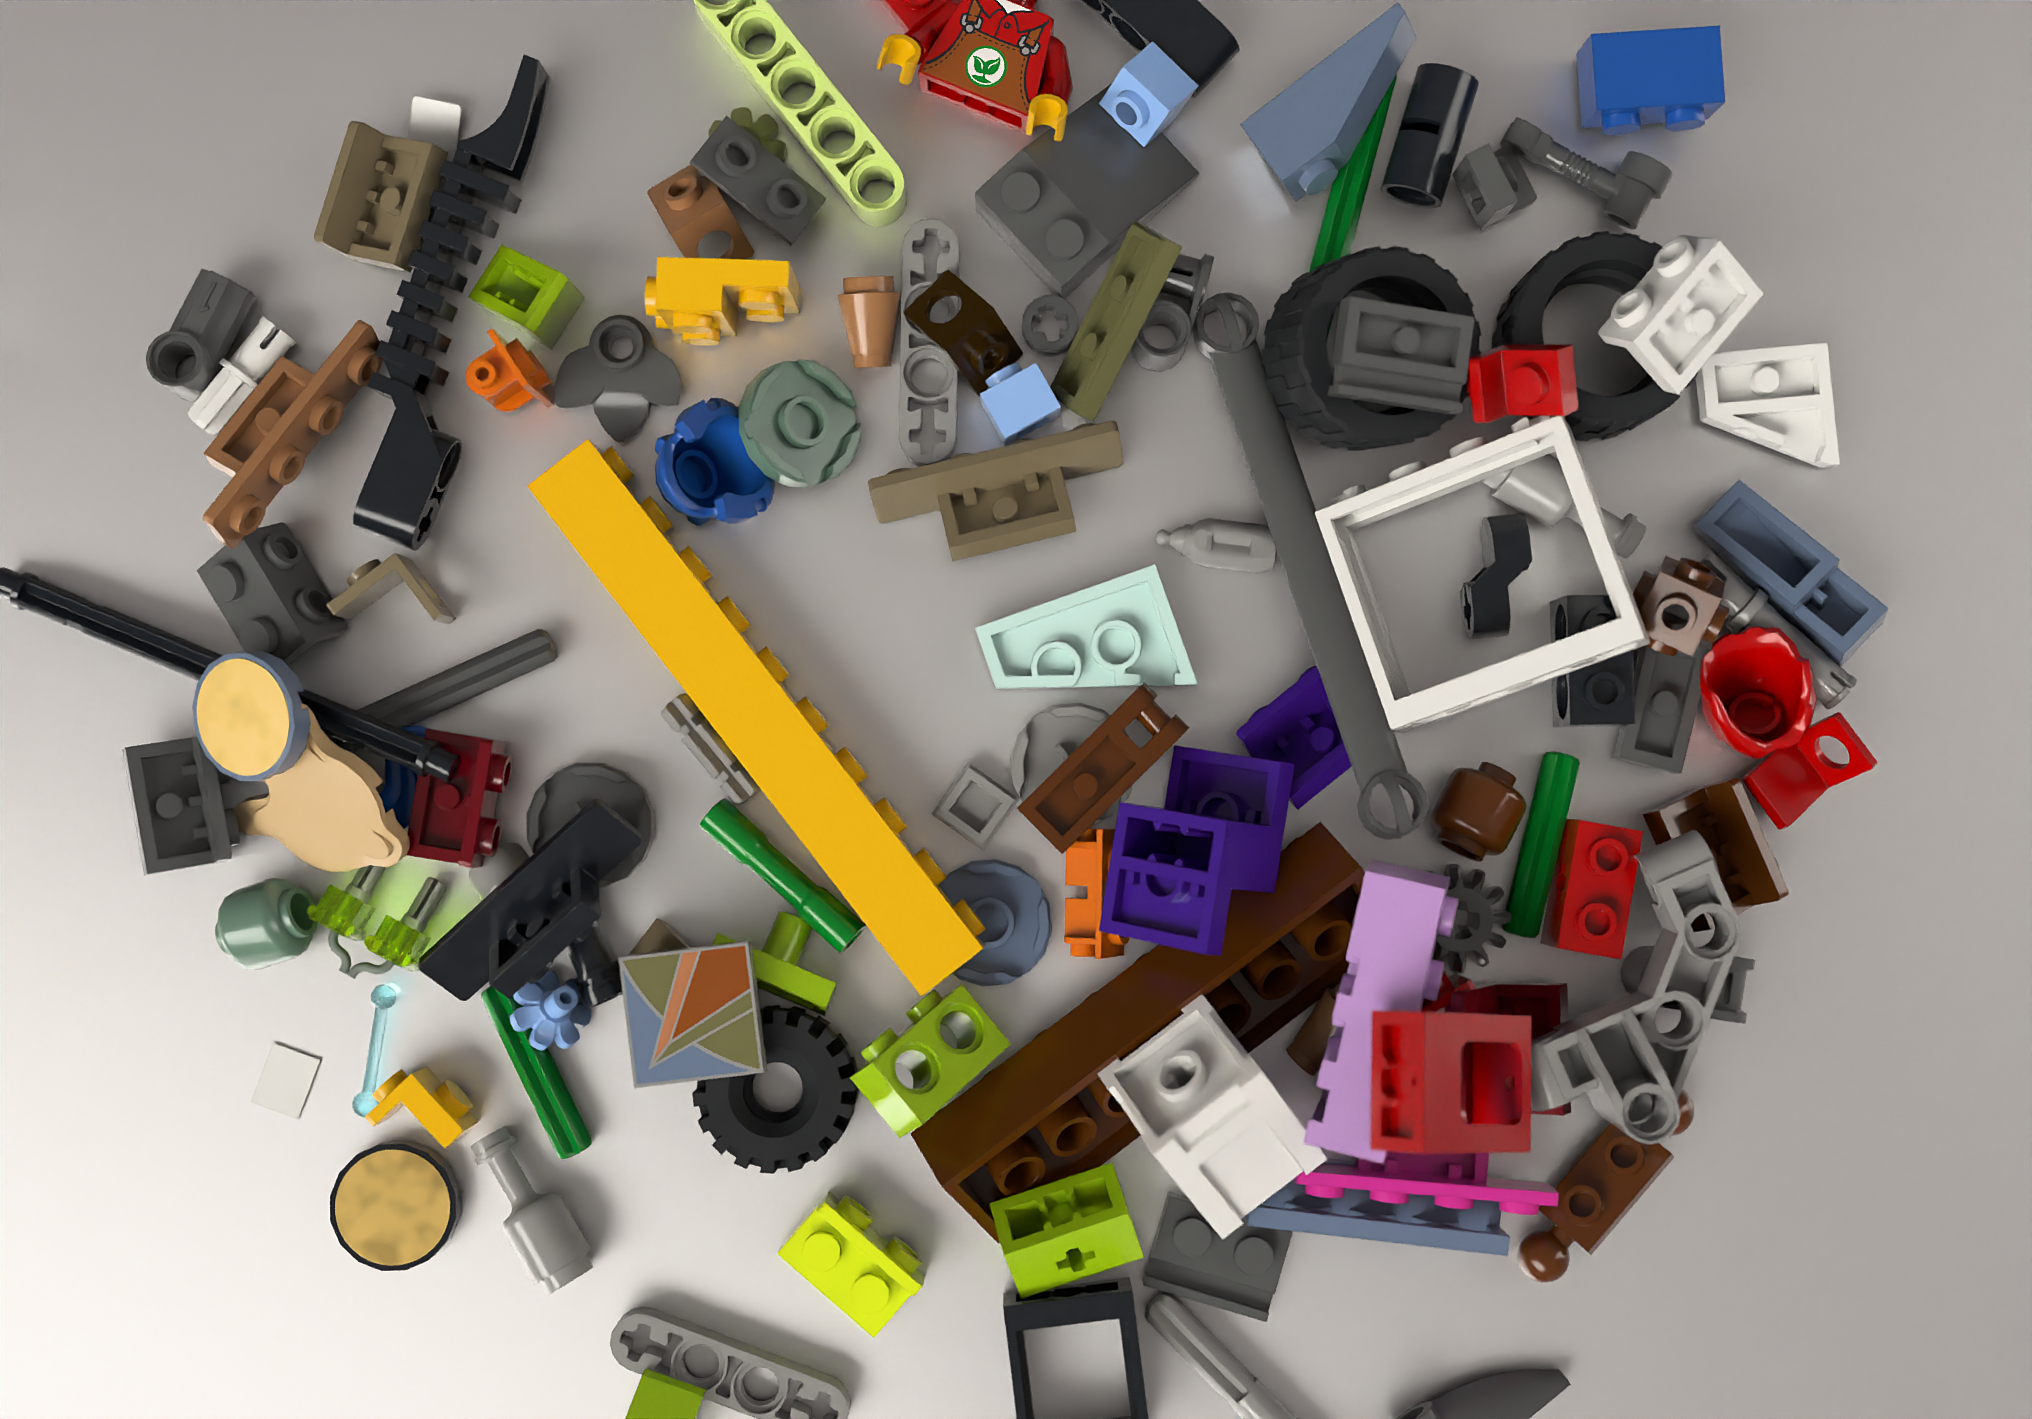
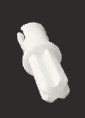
M263 316L259 320L260 323L229 361L222 358L218 362L223 368L188 409L187 415L209 434L216 436L221 432L278 359L284 356L290 347L293 348L296 344L291 337L280 330L269 345L263 349L278 331L276 326Z

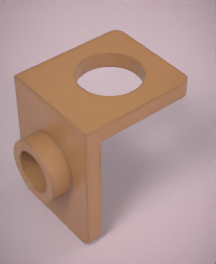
M691 164L648 190L647 194L685 258H702L697 253L698 244L706 234L713 231H724L731 237L729 249L722 256L715 259L747 260L753 256L754 250L716 185L706 176L702 177L699 174V170Z

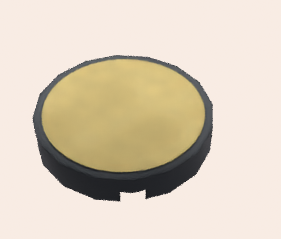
M412 1141L381 1143L360 1152L339 1172L330 1195V1222L340 1245L358 1262L380 1271L408 1270L430 1260L452 1238L461 1216V1198L458 1199V1189L455 1184L457 1180L451 1166L433 1149Z

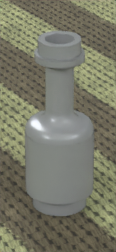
M1550 454L1481 480V482L1491 487L1490 494L1544 526L1552 527L1562 518H1569L1583 526L1560 462ZM1600 507L1617 554L1625 559L1628 558L1643 539L1646 526L1638 522L1637 517L1631 513L1620 519Z
M504 1126L471 1146L476 1156L474 1161L477 1165L483 1162L488 1163L510 1201L512 1211L503 1221L504 1233L534 1285L541 1282L547 1294L550 1295L594 1268L586 1255L591 1248L562 1198L555 1192L538 1194L533 1190L510 1150V1147L517 1140L514 1136L510 1137Z

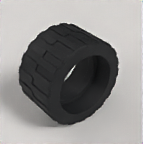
M1609 231L1593 232L1590 236L1582 238L1577 236L1565 241L1557 250H1551L1542 257L1509 292L1510 297L1501 305L1496 317L1498 322L1496 330L1492 334V348L1505 344H1544L1542 333L1543 314L1548 303L1559 291L1572 284L1591 283L1608 287L1624 295L1633 290L1654 266V259L1663 247L1655 242L1650 243L1639 238V235L1626 232L1623 234H1610ZM1646 372L1645 376L1635 387L1615 396L1597 395L1577 387L1578 410L1563 417L1570 425L1575 441H1588L1594 438L1605 440L1616 437L1626 430L1631 431L1675 403L1680 398V394L1663 391ZM1697 374L1692 378V380L1687 384V386L1684 389H1686L1692 384ZM1521 415L1524 418L1527 417L1529 420L1539 417L1532 415Z
M1380 246L1366 248L1315 267V270L1299 276L1291 283L1290 289L1286 293L1281 294L1273 306L1275 310L1271 319L1267 320L1263 334L1266 336L1265 346L1262 349V365H1265L1267 375L1265 381L1269 393L1273 394L1278 404L1277 408L1284 418L1289 419L1297 427L1296 430L1305 437H1312L1320 441V445L1333 449L1347 448L1348 451L1411 443L1416 438L1428 437L1440 430L1442 424L1447 420H1452L1457 414L1449 415L1398 406H1391L1383 411L1372 412L1357 405L1351 399L1328 396L1329 386L1333 385L1334 377L1327 359L1326 336L1331 316L1340 300L1346 294L1358 290L1375 294L1388 303L1475 317L1472 309L1474 305L1468 293H1464L1457 283L1458 279L1448 269L1445 270L1439 266L1436 260L1424 253L1417 254L1409 251V248L1398 246L1382 249ZM1474 318L1469 359L1482 353L1479 347L1480 325L1476 318ZM1467 379L1466 383L1462 384L1459 403H1463L1465 398L1469 396Z

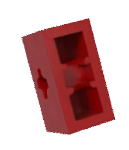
M1566 819L1548 894L1541 944L1564 950L1622 959L1638 861L1633 855L1640 853L1643 831L1584 820Z

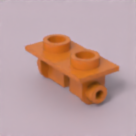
M494 329L487 331L495 347L469 364L466 370L468 387L502 412L516 411L534 398H537L548 408L554 405L543 389L552 381L531 350L527 351L518 338L508 343Z
M1088 828L1066 850L1065 885L1087 886V898H1065L1064 943L1070 944V956H1095V959L1123 956L1124 945L1130 939L1129 937L1099 931L1115 829Z

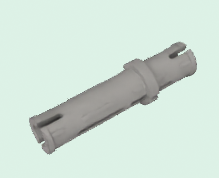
M1713 553L1708 554L1699 562L1717 573L1716 578L1725 582L1720 604L1730 608L1723 624L1732 633H1735L1737 630L1741 632L1748 626L1780 628L1795 643L1802 658L1809 659L1816 697L1826 709L1835 707L1850 693L1846 686L1849 689L1853 688L1857 679L1837 665L1817 645L1767 603L1769 596L1759 587H1756L1754 590L1751 589L1720 562Z

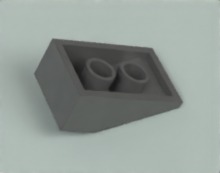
M1111 84L1067 116L1062 141H1054L1055 129L1050 128L1018 152L975 192L976 212L1054 295L1064 299L1119 250L1134 220L1146 225L1199 176L1197 169L1162 132L1143 147L1099 104Z

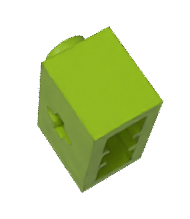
M1112 1162L990 1203L1003 1256L1021 1299L1144 1258Z

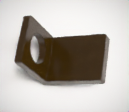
M950 270L945 271L904 311L906 318L944 351L969 388L978 396L989 388L985 381L991 375L1015 363L1023 355V351L995 309ZM947 296L961 298L960 311L953 319L945 323L930 321L931 309L937 301Z

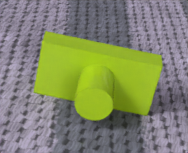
M778 912L762 950L759 951L752 948L757 988L825 1016L835 994L836 983L797 967L812 928L797 916L786 912ZM717 933L712 945L738 941Z

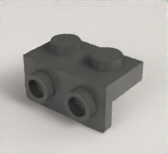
M281 522L257 528L251 534L245 535L233 549L225 545L197 570V573L245 652L262 650L282 659L288 666L315 643L339 636L347 629V623L344 618L334 616L326 606L333 598L325 589L302 551L299 542L285 523Z
M195 734L191 738L125 747L122 751L144 876L220 863L232 859L230 847L238 846L240 843L238 822L233 808H223L219 785L228 783L229 776L220 772L207 758L197 735Z

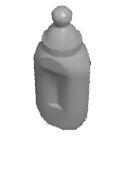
M1208 518L1199 520L1193 525L1185 524L1171 533L1162 529L1156 535L1157 542L1160 545L1170 543L1181 555L1189 556L1195 563L1203 567L1253 573L1271 571L1274 567L1276 547L1270 529L1265 525Z

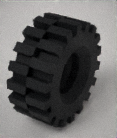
M772 1005L760 1009L766 1063H785L794 1068L801 1078L802 1095L799 1102L793 1108L784 1112H773L762 1107L757 1102L753 1093V1080L756 1074L697 1081V1089L692 1095L693 1106H699L702 1117L698 1120L701 1130L703 1134L707 1131L712 1134L716 1140L712 1146L721 1155L727 1151L736 1157L734 1164L745 1169L750 1164L761 1167L760 1173L774 1174L780 1168H788V1172L803 1168L805 1163L811 1160L816 1162L826 1155L828 1150L835 1143L837 1144L845 1132L854 1113L859 1088L850 1077L857 1072L858 1068L855 1057H850L846 1048L848 1043L841 1033L837 1035L828 1026L830 1022L820 1015L815 1018L805 1013L806 1009L796 1006L788 1009L780 1008L779 1005Z

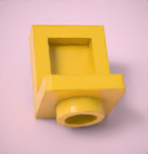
M427 1066L411 1073L409 1076L402 1069L392 1075L372 1094V1097L379 1104L365 1116L366 1120L374 1127L388 1120L405 1105L444 1149L460 1140L478 1123L469 1112L473 1106L467 1095L450 1080H445L442 1083Z

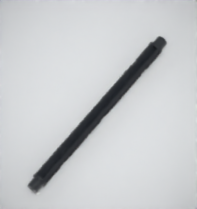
M5 567L0 568V596L10 600L13 607L20 610L26 609L62 625L73 627L86 635L199 681L209 664L223 656L108 607L87 601L86 598L40 580L37 575L30 572L20 574ZM304 688V691L297 692L301 703L311 709L325 734L344 742L355 744L368 752L412 769L417 775L422 777L430 774L444 781L451 782L457 775L461 766V756L441 748L439 741L432 738L427 740Z

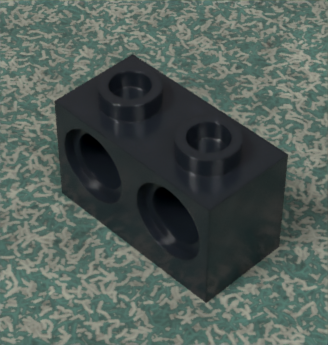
M1566 595L1550 601L1551 643L1618 619L1609 595ZM1633 650L1553 678V727H1597L1635 724Z

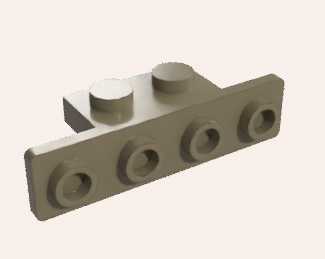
M1116 421L1099 424L1087 423L1079 425L1070 431L1037 439L1024 438L1008 446L975 454L962 453L952 456L946 461L917 468L895 469L886 475L868 480V487L878 522L888 523L940 510L952 561L1076 532L1074 515L1064 480L1121 466L1123 464L1120 433Z

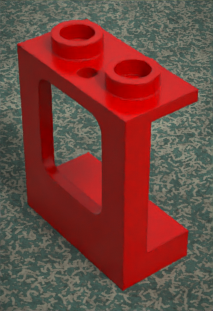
M1372 1011L1370 1150L1421 1154L1531 1152V1016L1421 1011ZM1469 1041H1472V1125L1465 1124L1460 1112L1461 1050L1463 1045ZM1513 1077H1514V1090H1513L1512 1087H1511V1080H1512Z

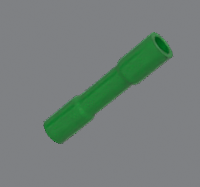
M726 798L715 804L704 816L699 827L739 863L750 867L796 909L803 921L840 954L846 951L866 928L864 922L827 889L816 885L769 842L765 833Z

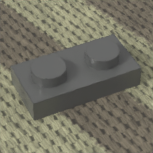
M1647 645L1640 647L1634 671L1635 724L1622 725L1620 727L1613 758L1674 774L1682 773L1701 696V660L1710 649L1697 646L1691 657L1681 651H1678L1676 656H1669L1655 651Z

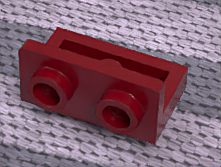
M426 729L425 739L432 738L439 741L441 748L460 755L462 761L457 775L451 782L444 781L430 774L426 777L417 776L408 828L410 846L406 855L456 863L461 867L467 868L482 867L484 856H495L501 837V819L494 818L498 793H505L511 779L512 757L505 755L507 741Z

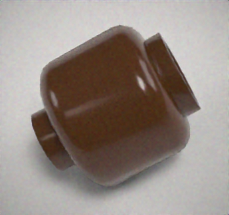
M1481 762L1478 770L1473 768L1455 769L1449 776L1430 814L1432 824L1439 831L1435 839L1456 854L1477 862H1481L1485 855L1497 856L1502 854L1507 849L1527 808L1523 796L1513 788L1516 777L1505 769L1488 762Z

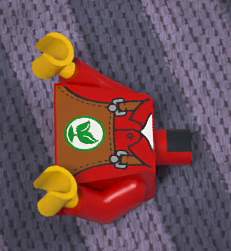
M948 0L916 22L904 34H893L885 39L876 68L882 70L883 66L889 63L900 65L903 69L899 83L903 85L910 84L917 65L921 64L918 70L920 91L1014 128L1029 136H1032L1034 127L1048 125L1055 129L1054 141L1060 142L1063 139L1068 104L1073 90L1066 46L1054 36V19L1049 15L1034 10L1038 0Z

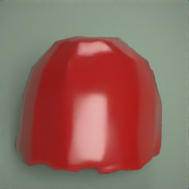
M1748 626L1741 632L1724 634L1714 642L1701 660L1700 690L1702 711L1707 724L1718 740L1725 742L1735 751L1752 759L1765 757L1776 750L1790 749L1800 743L1811 725L1817 702L1812 668L1809 659L1802 658L1795 643L1780 628Z

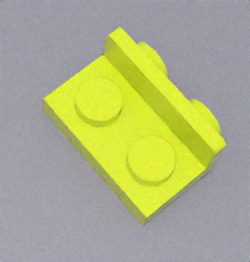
M829 1191L783 1244L777 1254L869 1335L875 1338L911 1295L915 1296L923 1287L925 1274L918 1269L923 1261L912 1248L899 1238L893 1237L890 1242H887L871 1228L870 1225L874 1218L854 1198L845 1195L839 1200Z

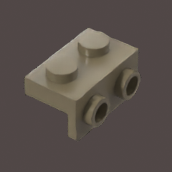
M351 121L348 125L318 220L314 240L354 261L411 273L412 268L407 263L412 251H418L422 238L418 235L423 220H428L432 208L428 203L434 189L437 190L441 179L439 173L445 159L447 160L448 152L433 143L385 135L364 122Z

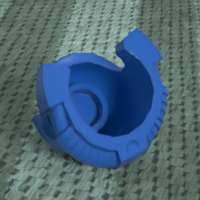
M710 398L707 403H705V400H702L683 410L674 424L675 433L658 438L655 445V452L658 454L655 463L656 485L663 499L676 511L687 515L688 521L696 526H701L714 517L719 521L729 524L744 522L757 516V511L764 512L773 500L775 480L765 476L749 458L739 434V407L723 398Z

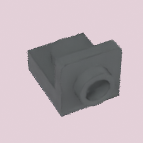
M1488 143L1466 154L1452 174L1480 230L1531 206L1537 199V195L1511 146H1504L1493 152Z

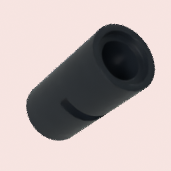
M1426 63L1418 66L1381 185V191L1385 195L1404 204L1421 208H1438L1442 205L1479 86V82L1474 76L1466 71L1444 64Z

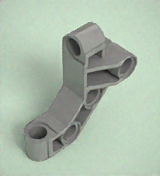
M1691 830L1633 855L1639 862L1644 881L1654 901L1651 905L1662 927L1643 978L1636 992L1554 1026L1553 1031L1531 1040V1108L1533 1111H1546L1559 1107L1587 1092L1592 1106L1600 1116L1638 1142L1646 1144L1663 1142L1678 1127L1681 1113L1677 1100L1741 937L1739 920L1721 882L1715 859L1708 845L1696 830ZM1708 913L1714 921V935L1710 942L1704 946L1695 947L1690 939V925L1697 916ZM1676 1000L1681 1010L1680 1022L1670 1032L1660 1033L1655 1024L1656 1012L1665 1002ZM1639 1095L1637 1105L1628 1112L1630 1103Z

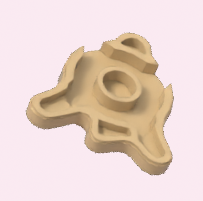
M301 703L302 708H309L307 705ZM309 708L310 729L305 750L292 768L282 774L263 780L269 788V793L248 797L236 805L234 811L239 830L247 835L274 837L297 858L317 869L328 872H347L368 865L381 867L395 865L408 853L410 840L407 832L398 823L393 808L385 813L383 802L376 790V787L383 783V780L370 765L358 756L333 743L322 731L315 715Z

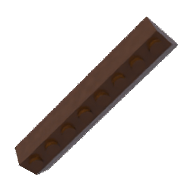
M1319 822L1301 837L1294 839L1281 851L1274 893L1231 889L1221 955L1202 954L1159 944L1148 953L1140 956L1134 964L1101 989L1090 994L1071 1012L1047 1030L1039 1033L1025 1047L1000 1066L989 1071L975 1085L946 1107L938 1110L923 1125L910 1133L941 1187L999 1244L1000 1241L990 1203L1102 1166L1140 1137L1141 1134L1097 1073L1117 1058L1122 1061L1184 1014L1181 1009L1201 994H1203L1249 1054L1317 1002L1327 987L1334 989L1341 983L1343 974L1348 972L1349 962L1346 961V954L1365 875L1362 867L1329 830Z

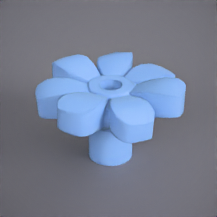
M548 970L539 981L533 984L527 982L513 995L514 1000L523 1007L517 1008L509 1017L513 1029L517 1032L532 1028L533 1030L529 1037L530 1045L540 1051H544L552 1044L553 1039L560 1048L567 1049L573 1046L580 1039L577 1029H582L589 1024L591 1011L590 1009L585 1010L583 1005L577 1004L578 998L581 995L573 978L568 979L563 985L559 986L556 973Z

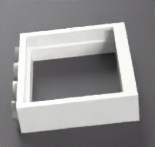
M1539 416L1531 420L1525 417L1511 426L1513 434L1488 443L1486 437L1465 441L1449 450L1450 459L1427 467L1425 461L1402 466L1388 475L1391 482L1369 491L1366 490L1364 485L1343 490V495L1330 499L1331 506L1315 512L1391 730L1403 733L1651 643L1570 425L1563 416H1555L1553 418H1550V416ZM1556 451L1618 619L1410 695L1353 530Z

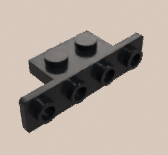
M593 799L419 958V970L461 1001L470 999L488 981L489 985L508 999L527 982L529 984L536 983L548 972L554 958L572 942L579 943L586 939L595 929L601 917L599 881L641 844L640 831L601 799Z

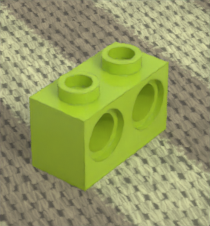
M962 984L944 997H941L935 989L932 990L905 1013L912 1024L897 1036L889 1028L860 1052L867 1063L854 1073L850 1079L899 1138L923 1125L1011 1045ZM940 1024L947 1026L954 1033L957 1041L956 1049L950 1047L943 1040L940 1033ZM896 1063L904 1065L910 1071L913 1078L912 1089L904 1086L898 1080L895 1073Z

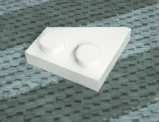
M1827 342L1714 353L1698 371L1695 378L1701 422L1820 468H1830L1840 464Z

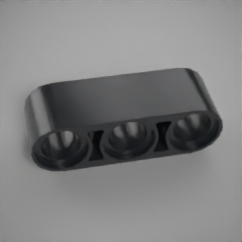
M1082 0L1138 53L1153 41L1198 85L1191 96L1193 98L1197 97L1240 51L1239 44L1232 33L1198 0Z

